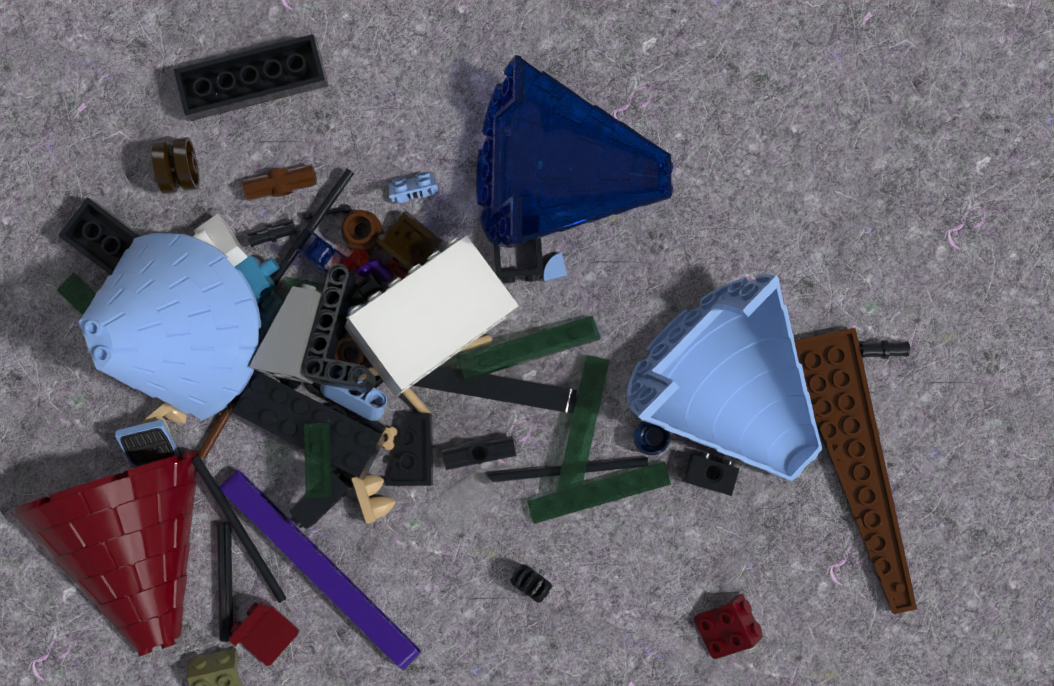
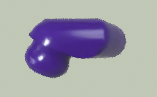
M376 259L364 260L357 267V273L361 277H366L372 271L384 282H387L393 275L381 261Z

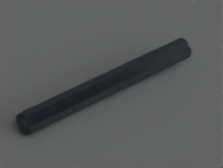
M220 522L217 524L219 640L221 642H229L228 639L233 635L230 632L233 628L231 525L229 522Z

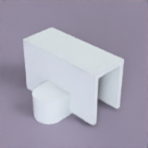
M216 214L194 230L195 235L192 237L203 240L228 256L227 260L234 267L248 258L229 225L219 214Z

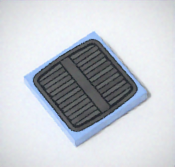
M163 419L115 431V437L132 468L169 457L179 456V450Z

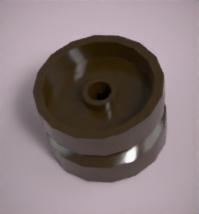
M176 138L172 145L167 140L157 141L152 144L153 169L158 187L163 194L176 193L179 185L185 191L199 188L198 162L190 138Z

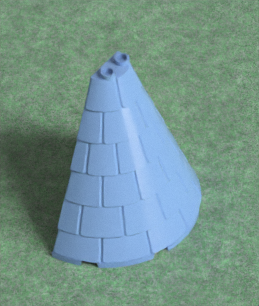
M154 233L134 238L133 243L129 249L125 250L112 275L107 277L103 286L98 290L91 304L79 320L96 369L134 389L140 390L152 398L157 397L186 414L190 413L199 418L200 421L214 416L225 409L227 404L243 391L254 372V369L250 368V364L260 347L258 338L261 319L257 301L250 284L240 270H236L227 260V255L213 245L196 237L184 234Z
M760 274L757 275L755 281L749 282L746 278H741L710 292L700 299L699 307L690 312L685 309L674 318L647 347L646 351L649 356L645 360L637 362L629 380L627 398L632 403L629 406L639 419L687 437L694 442L711 447L723 454L735 457L742 462L764 469L788 481H793L811 461L816 459L818 453L822 450V445L810 395L806 387L802 364L798 360L787 306L783 302L779 283L780 279L777 275Z

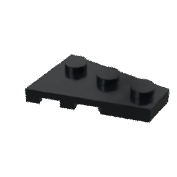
M432 413L407 414L385 486H432Z

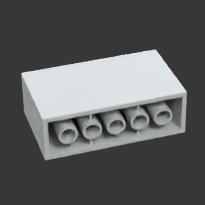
M468 236L461 240L459 237L453 239L447 244V248L442 253L439 250L427 258L428 261L423 266L417 264L410 269L405 279L397 278L388 285L389 288L386 292L382 294L381 291H378L368 299L369 302L366 306L362 308L361 305H358L348 313L349 316L346 318L347 322L344 328L395 397L502 322L519 306Z

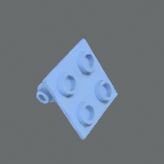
M428 171L415 175V178L406 179V177L396 178L392 180V183L388 184L389 198L392 199V202H397L398 204L409 201V193L411 200H414L413 192H417L418 199H420V191H422L423 197L435 195L434 192L439 191L435 174H429Z

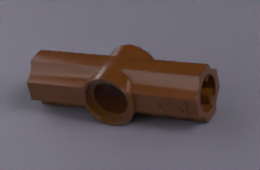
M312 164L289 170L287 168L269 171L267 175L242 180L244 194L248 201L268 196H285L293 193L294 190L318 185L316 172Z

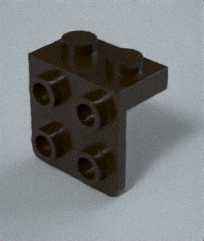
M405 211L389 231L378 236L376 242L383 252L394 256L402 268L410 270L417 264L423 265L428 261L427 258L435 252L442 240L410 213Z

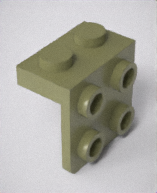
M236 648L190 658L187 671L189 685L243 686L237 672L239 655Z

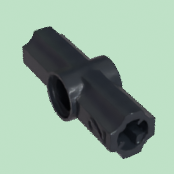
M507 436L443 449L442 455L445 469L450 470L516 456L513 436ZM481 446L485 449L486 456L483 459H476L473 456L472 451L475 447Z

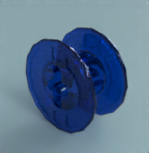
M307 229V231L314 235L316 239L307 251L303 252L298 247H294L327 273L329 270L325 268V265L335 252L346 258L345 255L310 229Z

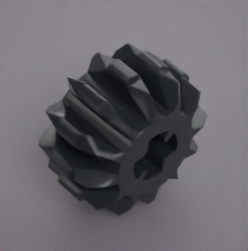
M521 564L510 579L513 586L537 603H541L549 595V591L552 588L551 582L526 564Z

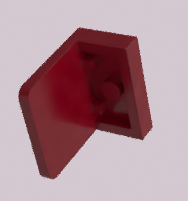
M743 593L734 596L725 605L698 613L694 617L696 626L713 659L753 648L763 637L761 626L756 622L752 614L751 605L745 599Z
M265 599L260 604L255 602L246 612L249 617L243 623L239 620L230 630L233 635L228 641L234 646L241 643L262 663L270 666L299 634V629Z

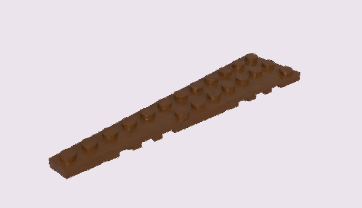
M856 328L794 340L798 360L802 364L816 425L892 614L917 610Z

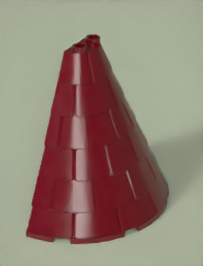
M198 450L81 484L11 510L12 516L74 581L73 583L95 604V607L116 627V631L135 652H138V656L153 652L152 648L161 645L162 649L176 644L175 639L181 637L183 603L187 582L186 572L190 551L189 538L197 483L195 481L197 470L191 460L198 457Z

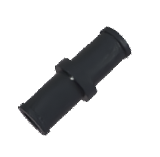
M293 219L273 226L268 224L266 228L248 232L247 236L252 248L272 241V243L277 242V239L297 234Z
M881 340L880 343H860L859 345L862 358L881 357V359H888L891 356L908 357L910 355V344L908 341L888 342L887 340Z

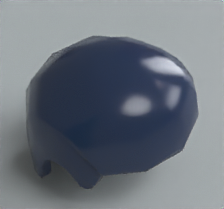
M642 421L633 433L634 444L640 452L647 455L662 453L671 441L670 431L646 421Z

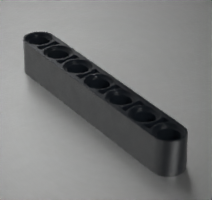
M442 366L437 367L412 385L572 414L574 413L577 390Z

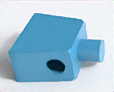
M248 256V258L235 266L236 270H240L250 284L257 305L275 289V283L270 275L280 269V267L272 257L262 263L259 259Z

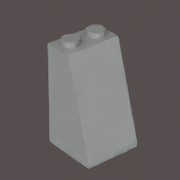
M302 284L301 288L292 286L251 361V369L268 376L313 383L303 373L302 363L322 291L306 284ZM316 366L313 368L312 374H315Z

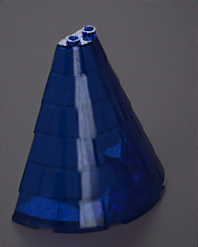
M515 55L504 69V75H507L503 83L496 84L482 127V133L487 137L482 149L478 150L477 205L483 206L480 222L486 237L493 245H498L502 248H512L531 240H537L585 223H592L611 215H618L637 207L651 205L672 197L671 173L673 171V163L671 162L670 153L639 134L624 122H620L599 106H593L545 71H539L522 59L521 56Z

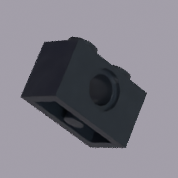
M698 451L697 455L691 454L683 481L732 496L740 468L734 467L735 462L724 458L717 462L711 460L712 455ZM710 466H715L718 470V474L714 479H709L706 476V470Z

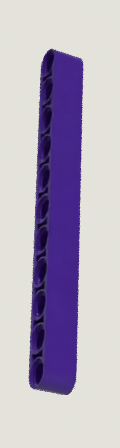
M235 469L219 485L221 491L399 668L405 670L418 657L421 651L417 645L240 470Z

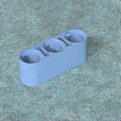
M342 370L336 372L335 379L342 376ZM323 384L320 386V391L325 397L368 420L376 421L383 416L387 397L376 388L369 392H358Z

